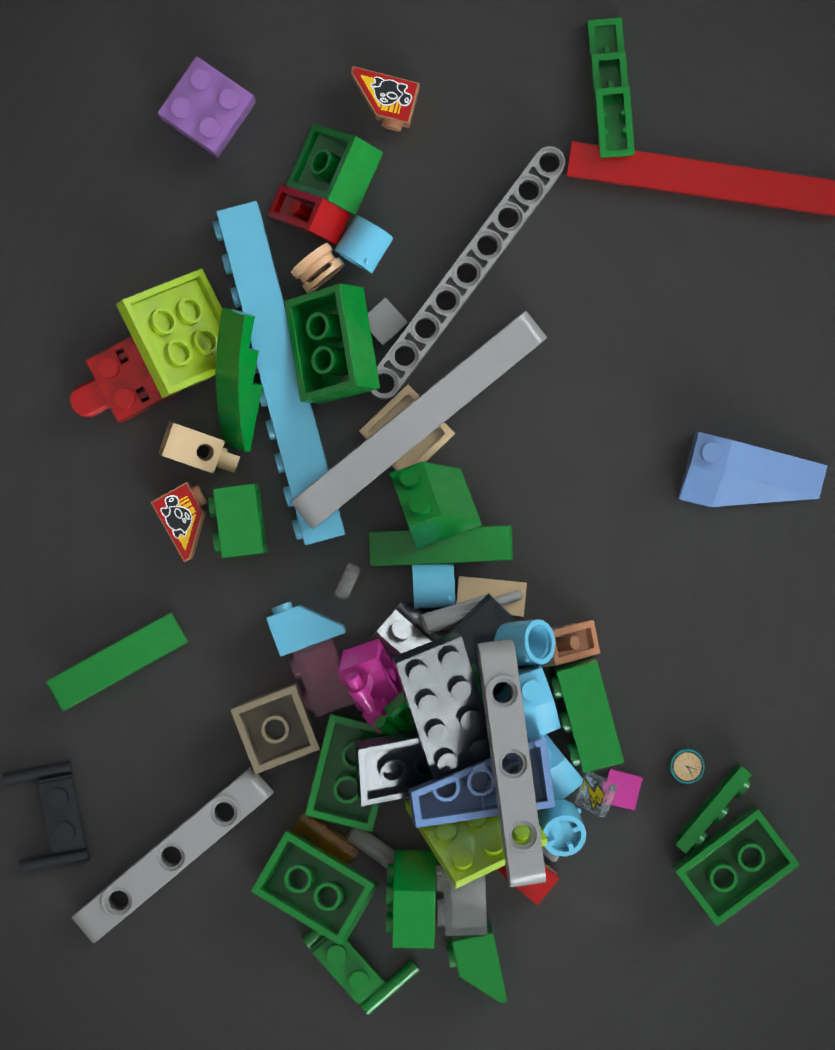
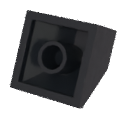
M489 593L450 632L458 631L462 636L470 664L475 663L477 667L479 681L477 643L494 641L496 632L502 624L517 622ZM497 683L493 688L492 694L495 696L507 683Z

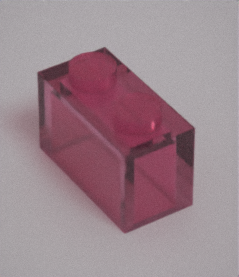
M333 638L293 652L294 659L289 660L295 679L302 678L306 691L302 692L301 695L308 712L314 710L315 716L319 717L354 704V700L348 692V686H344L338 676L337 669L340 666L341 659Z

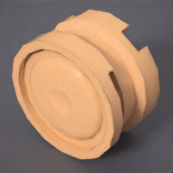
M328 242L311 252L291 271L295 279H301L304 283L302 287L307 294L326 283L345 265L339 257L335 258L333 256V249Z

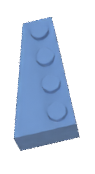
M538 735L528 740L537 810L556 807L546 737ZM516 753L507 754L502 761V767L505 772L511 773L518 769L520 765L519 756ZM491 757L435 781L432 779L408 789L412 822L416 828L499 816Z

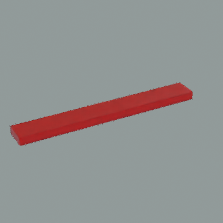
M571 142L566 177L835 217V180L635 151V155L600 158L599 145Z

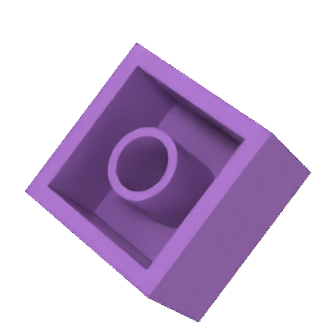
M196 56L158 111V115L164 122L218 158L255 105L256 100L250 92Z

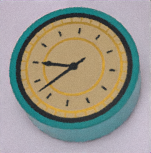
M685 748L673 754L670 759L669 768L676 780L681 783L690 784L702 777L705 764L699 753Z

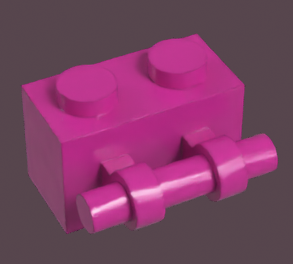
M379 638L343 650L340 666H338L337 671L341 683L344 686H348V692L354 700L356 708L360 712L363 711V717L369 725H373L377 733H382L375 727V720L379 716L387 714L384 708L402 692V688L392 658Z

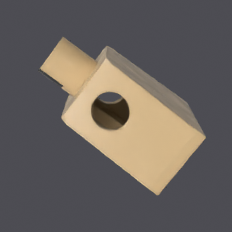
M170 421L158 452L161 456L213 474L216 467L234 473L241 455L235 451L223 448L224 440ZM200 445L209 447V454L206 458L197 456V449Z

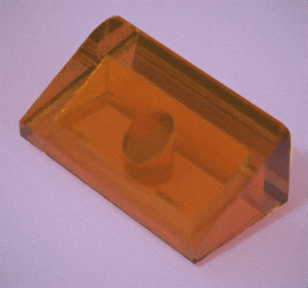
M303 810L291 827V831L298 833L350 865L359 854V848L346 841L344 836L320 819L306 816V810Z

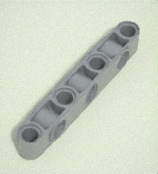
M513 639L477 643L482 697L508 883L510 887L545 883L544 857ZM500 682L507 683L510 688V696L503 702H497L492 694L494 686ZM516 753L520 759L518 769L511 773L505 772L502 767L503 758L507 754ZM520 824L527 825L529 828L528 839L522 843L514 842L512 839L513 829Z
M252 766L249 767L85 904L71 918L94 944L262 804L274 791L259 773H254ZM226 802L232 805L234 816L230 819L219 817L216 812L217 804ZM170 846L179 849L182 857L181 861L172 863L166 860L164 849ZM120 890L126 893L129 899L128 905L117 906L112 900V892Z

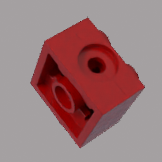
M131 336L86 360L94 378L73 390L70 403L73 410L83 417H94L111 408L117 421L124 423L183 391L181 390L165 398L161 397ZM149 397V400L142 403L141 400Z

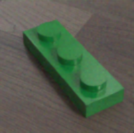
M737 762L673 838V843L685 854L690 848L695 851L706 839L707 835L704 832L711 823L718 824L728 813L729 808L726 806L734 796L740 798L751 785L748 779L752 774Z

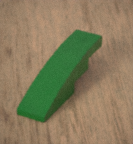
M622 17L587 20L591 79L600 158L635 155L630 86H628L626 51H624Z
M222 308L216 355L217 412L221 436L225 444L245 452H250L263 386L253 382L259 353L258 350L249 347L255 316L233 308Z
M511 525L476 527L418 549L410 530L369 532L370 566L513 560Z
M171 612L45 683L61 712L188 643Z

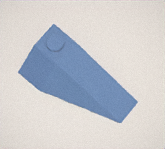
M696 432L693 436L678 499L708 507L819 499L828 465Z

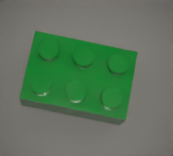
M339 283L284 301L300 402L328 404L380 388L363 287Z
M590 657L553 667L555 675L550 676L549 680L554 697L556 699L561 698L564 708L558 710V714L565 733H571L572 742L567 743V748L573 765H579L583 773L624 763L597 660Z
M331 711L305 813L306 816L370 832L373 831L379 803L361 807L358 800L355 742L385 735L377 733L373 725H369L365 719Z
M751 805L707 838L695 851L691 850L671 866L714 924L719 926L800 864L756 806Z
M285 831L251 892L336 944L341 945L347 942L380 883L298 833Z

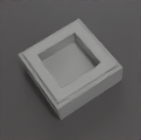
M386 297L368 312L371 333L382 346L408 324L406 319Z

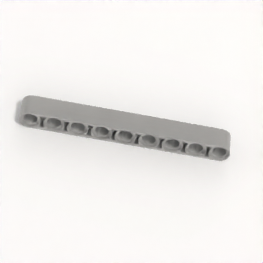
M547 146L537 152L377 366L378 377L380 375L391 376L394 380V387L386 394L372 390L371 393L376 398L388 400L399 392L560 177L565 166V158L559 149ZM545 156L554 157L558 162V169L554 172L543 171L539 164L540 159ZM525 183L533 184L537 188L538 195L535 199L525 200L519 194V187ZM503 211L513 212L517 217V224L510 228L503 227L498 221L499 214ZM490 238L494 240L497 245L496 252L492 255L481 254L477 247L481 239ZM469 265L473 267L476 271L475 280L470 283L461 282L457 277V270L461 266ZM440 294H452L456 300L455 307L448 311L440 309L436 304V299ZM422 320L431 321L436 328L434 335L429 338H422L416 333L415 327ZM408 347L414 352L415 359L410 365L402 366L396 362L395 354L400 348Z
M524 311L301 492L290 503L312 529L315 528L536 348L547 336L528 312Z

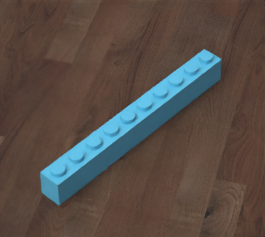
M257 201L216 211L218 220L213 221V226L218 242L223 240L225 242L227 254L222 255L226 274L233 273L236 287L230 288L235 308L242 307L243 312L255 316L251 344L253 349L259 351L255 374H260L263 385L260 403L262 407L268 406L271 420L266 421L270 440L277 439L280 453H276L274 456L279 474L286 472L289 486L283 487L287 505L290 507L293 506L290 502L329 469L311 403L300 402L285 303ZM339 509L313 529L297 510L298 519L292 520L296 539H303L305 545L346 534Z

